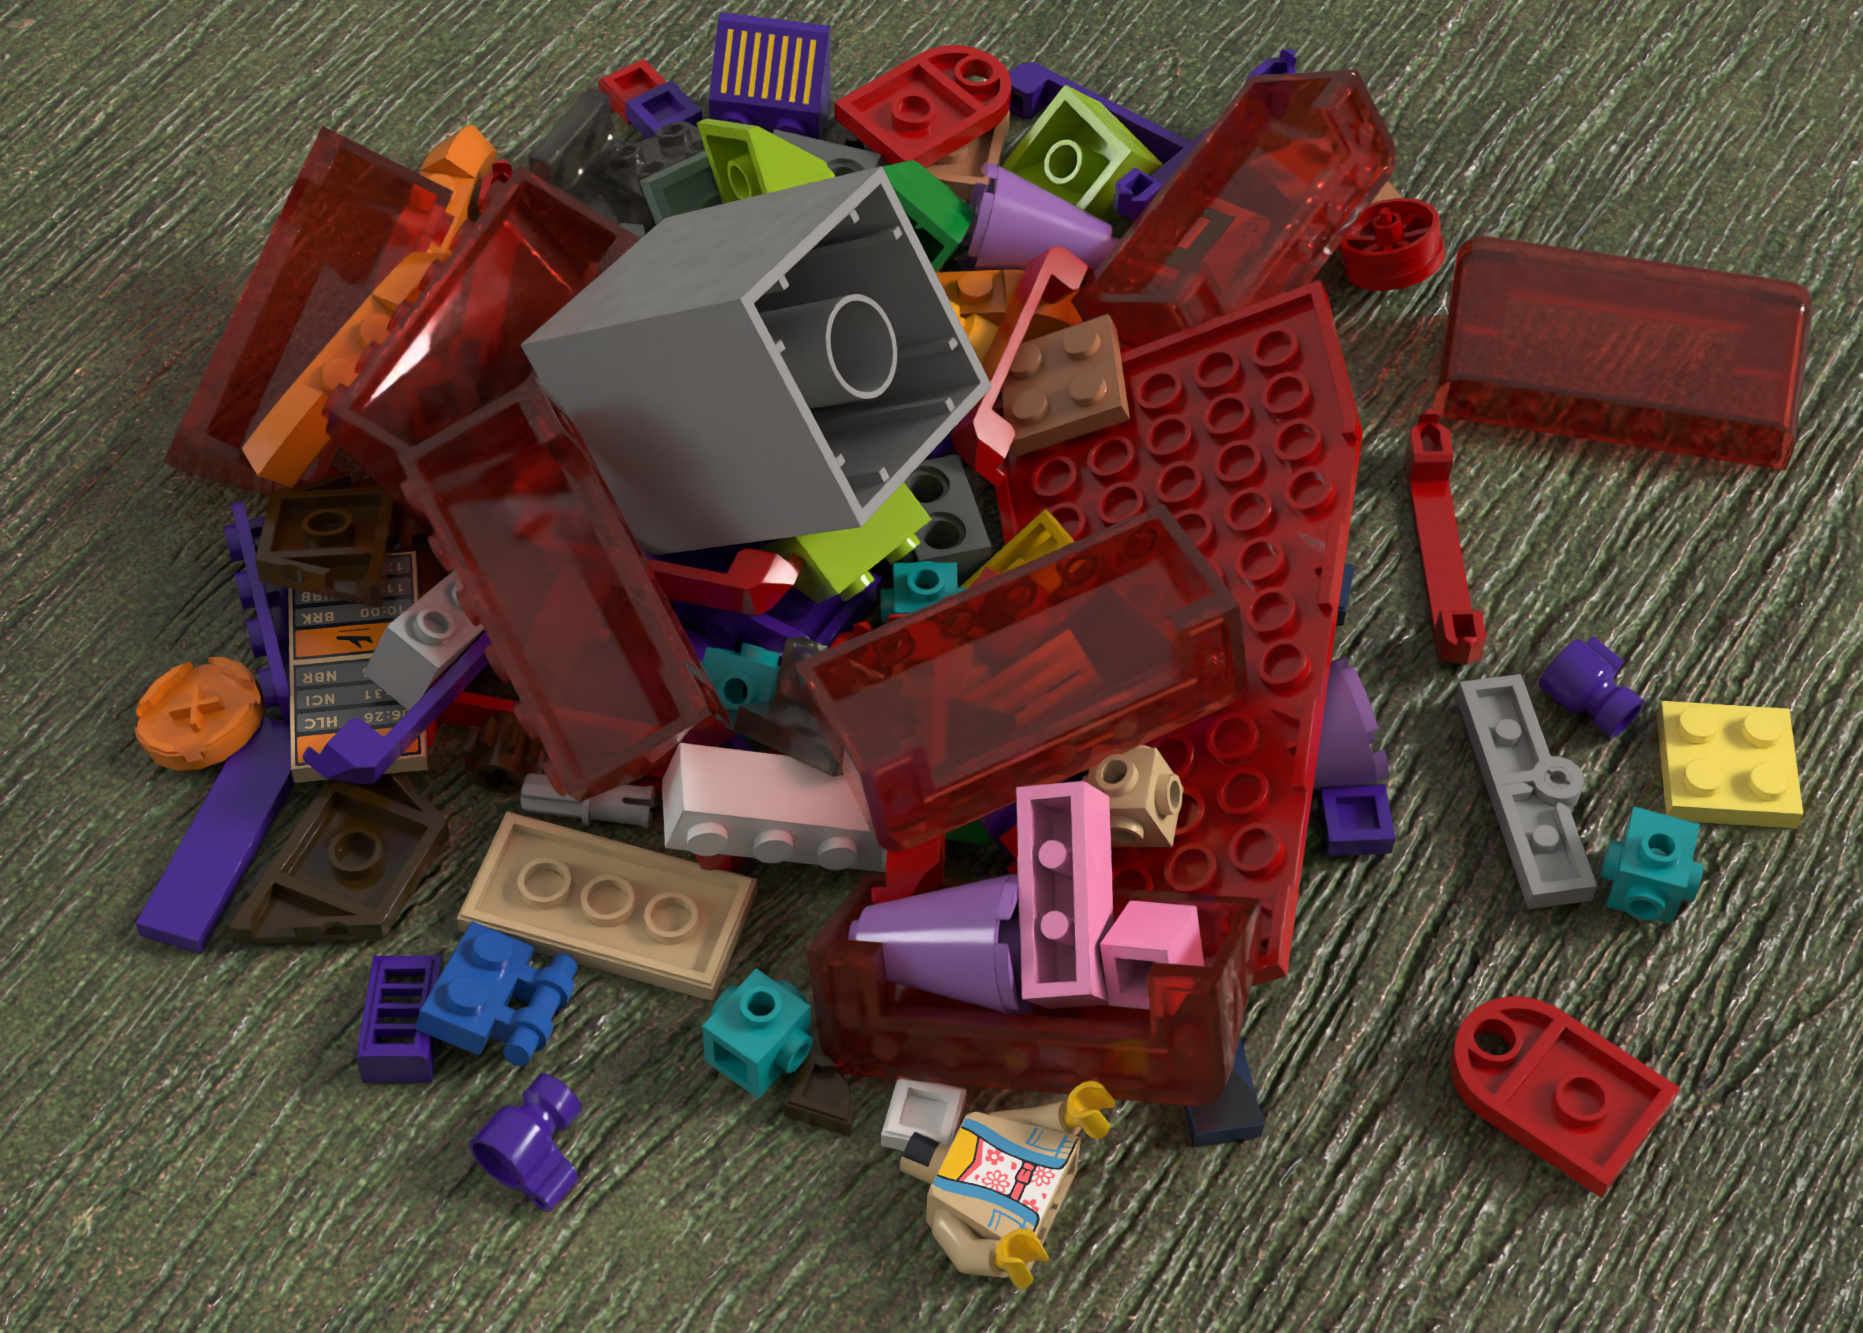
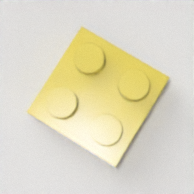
M1661 701L1656 718L1666 815L1698 823L1797 829L1803 816V807L1790 709Z

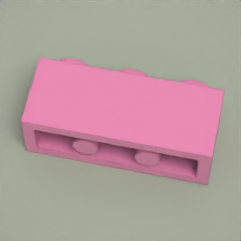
M1085 781L1016 787L1022 999L1048 1009L1109 1005L1100 943L1114 924L1109 796Z

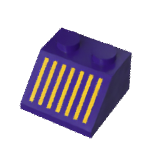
M720 12L709 92L710 119L759 126L770 133H773L775 129L823 140L831 110L830 26Z

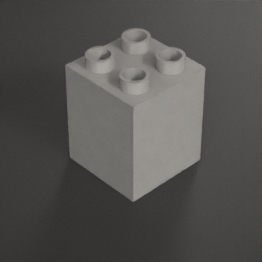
M882 166L664 218L521 344L537 373L542 390L556 406L594 473L603 497L614 508L636 549L650 556L862 527L992 387Z

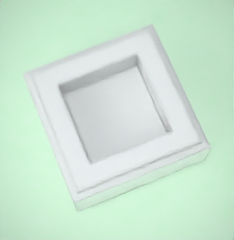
M899 1074L881 1133V1146L904 1151L910 1137L916 1131L951 1145L958 1132L966 1103L967 1090Z

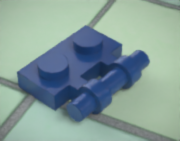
M472 921L422 1006L415 1029L479 1056L491 1037L506 1044L503 1055L508 1062L513 1065L524 1066L528 1064L534 1052L543 1050L553 1032L551 1019L555 1011L565 1008L575 988L573 977L578 968L577 963L568 955L558 954L553 957L548 967L537 970L529 966L534 946ZM512 996L528 1002L527 1007L517 1011L507 1007Z

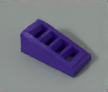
M373 956L357 1054V1064L362 1083H433L437 1038L416 1030V1023H383L384 1017L419 1016L422 1006L443 972L442 956ZM388 976H425L424 983H387ZM386 996H421V1002L385 1003ZM382 1037H415L414 1043H381Z

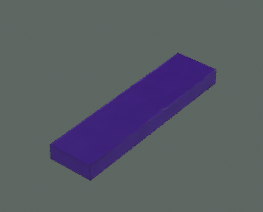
M262 717L260 727L248 743L228 758L135 923L140 936L202 954L294 785L291 771V733L289 724Z

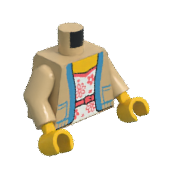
M1096 1081L1083 1082L1073 1089L1067 1100L1047 1105L997 1111L989 1114L976 1111L968 1113L951 1145L917 1131L912 1134L902 1155L899 1170L931 1184L927 1195L926 1222L932 1228L934 1238L959 1272L968 1275L1000 1278L1008 1276L1014 1286L1019 1289H1026L1031 1285L1034 1278L1030 1271L1034 1262L1042 1261L1045 1263L1049 1260V1256L1042 1245L1077 1173L1081 1138L1074 1135L1078 1134L1082 1128L1091 1138L1100 1139L1105 1137L1109 1131L1110 1123L1099 1110L1113 1108L1116 1101L1100 1083Z

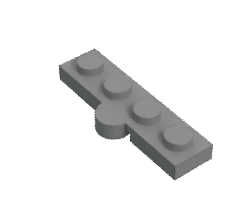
M1521 674L1460 682L1456 699L1528 909L1592 901L1597 884L1570 811L1577 805L1584 785V775L1581 769L1569 759L1550 756Z

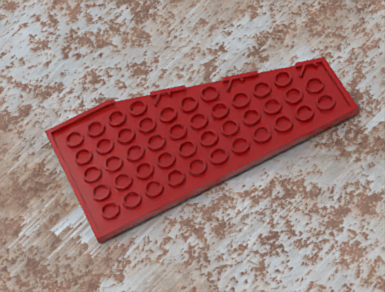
M1320 280L1121 353L1130 420L1018 457L1009 448L1006 458L997 468L1005 474V478L1000 485L995 486L1005 545L1046 509L1085 553L1076 564L1049 587L1043 597L1061 609L1053 622L1055 627H1059L1106 584L1171 645L1178 644L1188 654L1202 678L1191 688L1189 695L1181 704L1164 712L1142 733L1139 741L1136 743L1150 748H1157L1172 772L1181 781L1183 787L1182 805L1178 814L1173 846L1111 847L1112 871L1116 875L1112 879L1114 923L1129 901L1196 906L1204 968L1177 1010L1285 977L1288 972L1363 436L1328 295ZM1000 398L995 401L992 410L1005 419L1003 400ZM1112 1005L1080 1007L1083 1026L1092 1036L1172 1012Z

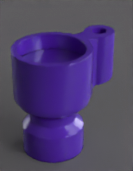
M1595 637L1590 638L1586 643L1577 639L1566 646L1549 664L1538 684V687L1567 711L1574 714L1589 712L1593 716V725L1611 740L1619 736L1634 721L1645 704V701L1627 686L1617 687L1614 684L1613 678L1624 661Z
M542 1073L523 1092V1104L520 1107L508 1105L497 1110L469 1141V1149L477 1163L492 1178L510 1189L521 1190L536 1207L549 1213L578 1181L574 1167L559 1151L551 1136L554 1132L566 1130L582 1112V1106L576 1095L563 1082L549 1074Z

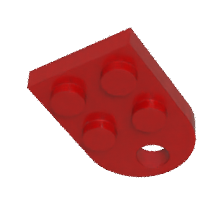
M961 45L935 47L914 56L835 101V119L875 153L882 154V159L889 165L914 160L924 168H927L1002 122L1010 108L1011 78L1006 67L996 57L983 50ZM979 76L987 80L983 82H972L966 80L965 78Z
M1502 997L1478 1006L1460 1025L1450 1056V1071L1456 1090L1463 1101L1476 1114L1600 1198L1604 1196L1674 1103L1680 1090L1679 1086L1562 1010L1547 1002L1529 997ZM1482 1033L1496 1034L1508 1043L1510 1051L1503 1055L1488 1054L1478 1047L1474 1037Z

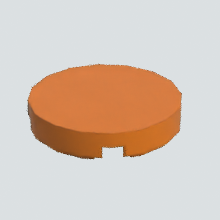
M225 657L207 658L210 664L194 667L190 661L172 668L154 681L139 700L135 712L139 718L137 728L135 727V733L144 751L157 765L175 771L199 770L226 760L248 743L260 727L266 706L262 689L255 676L241 662Z

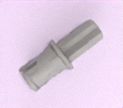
M531 773L526 775L523 781L521 807L525 812L582 818V825L590 826L592 820L641 825L644 828H650L653 814L650 813V808H654L655 786L647 785V787L600 782L597 781L596 774H588L587 780Z

